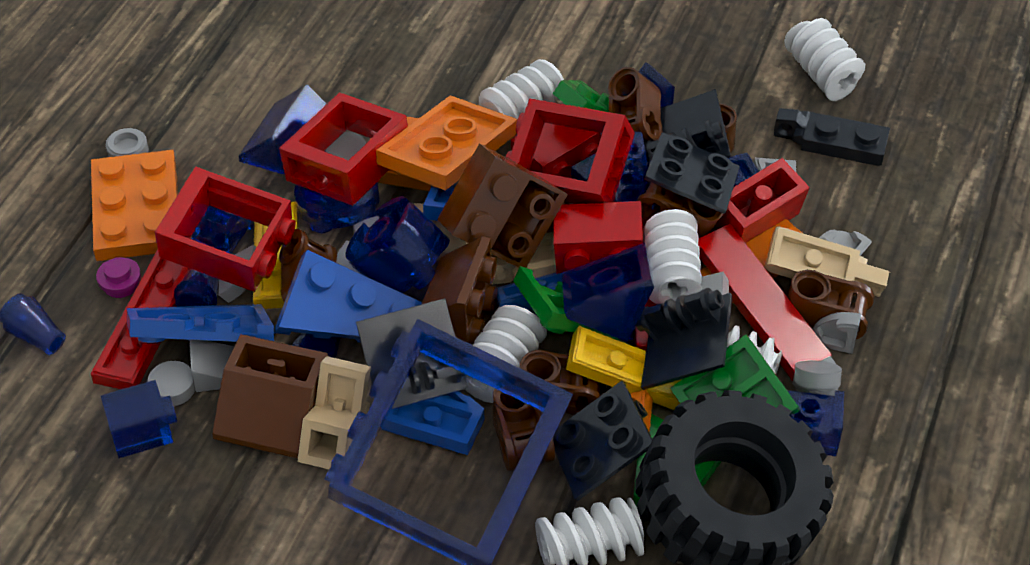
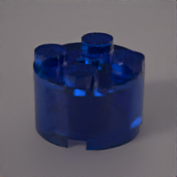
M403 196L396 197L380 206L374 212L379 219L370 228L363 223L357 229L347 246L345 257L359 274L404 293L412 286L416 289H421L433 279L435 269L432 266L440 254L448 247L450 238L408 199Z

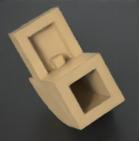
M328 356L322 360L315 406L303 418L297 462L341 473L353 460L361 441L369 414L370 403L366 402L371 366Z

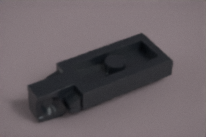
M779 108L774 126L775 137L793 140V142L802 145V151L875 166L882 165L890 131L889 127L784 108Z

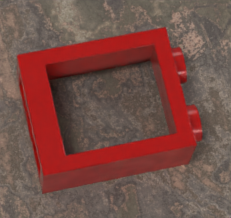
M339 92L279 148L286 181L353 206L390 170L377 165L376 150L408 127L407 116ZM346 130L371 138L349 160L325 152Z
M529 98L525 112H522L517 119V137L513 149L505 157L529 170L544 123L602 133L587 181L535 171L531 172L566 192L568 195L564 202L573 204L614 202L635 134L626 115Z
M195 167L155 230V238L160 258L255 292L263 277L268 279L273 273L277 262V252L282 244L287 245L291 241L296 221L292 219L291 200ZM209 206L268 227L249 260L190 239Z

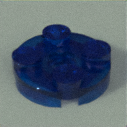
M378 182L353 206L302 186L300 187L299 185H296L294 189L297 212L303 220L310 223L311 230L316 233H327L332 229L352 226L364 219L375 217V209L380 200Z

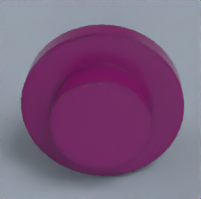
M118 257L104 262L97 270L96 279L99 287L107 295L114 298H123L135 292L141 279V272L138 264L132 259Z

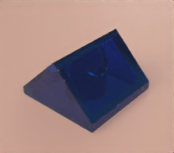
M307 84L274 103L239 154V162L285 175L279 148L315 116L326 103Z
M639 244L620 253L612 254L563 272V302L567 319L627 342L654 289L646 244Z

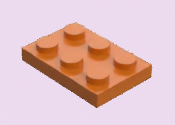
M450 95L376 150L377 165L425 182L432 187L447 190L459 181L479 143L496 151L516 135L517 119Z
M174 150L91 159L93 251L96 261L155 254L158 249L155 230L178 195Z

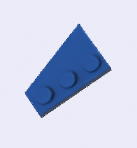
M306 250L298 263L274 333L287 335L291 332L313 334V338L330 339L332 336L356 339L357 343H361L356 326L357 321L418 306L422 302Z
M262 304L127 308L130 337H138V340L141 342L154 343L164 341L165 339L237 342L240 334L274 341V325Z

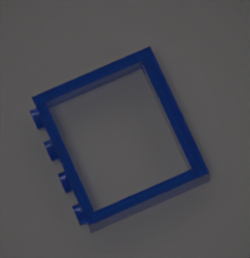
M417 319L410 333L403 331L400 337L397 338L390 354L396 360L389 373L381 370L377 375L369 392V396L374 398L367 414L359 411L347 433V438L353 441L345 456L337 453L331 462V467L324 480L330 482L328 498L463 565H491L573 394ZM420 353L543 411L477 548L351 486Z

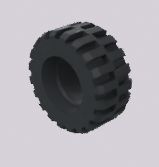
M724 390L721 397H718L716 392L711 391L699 394L695 402L693 400H685L675 407L672 415L665 417L639 466L640 472L636 478L635 493L640 497L637 503L640 519L650 522L646 530L648 536L655 545L660 542L664 545L666 550L663 555L673 564H676L679 560L685 565H795L827 521L826 515L832 508L834 495L830 487L834 480L831 467L823 465L827 455L819 441L815 443L810 438L812 430L803 420L797 423L790 417L791 410L781 404L776 408L766 403L767 397L752 393L751 397L748 398L742 397L741 391ZM707 461H722L746 470L758 480L767 493L771 512L763 515H745L721 506L702 487L696 474L695 465Z

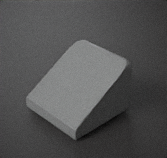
M190 340L191 372L196 392L220 389L223 370L234 346L208 340Z

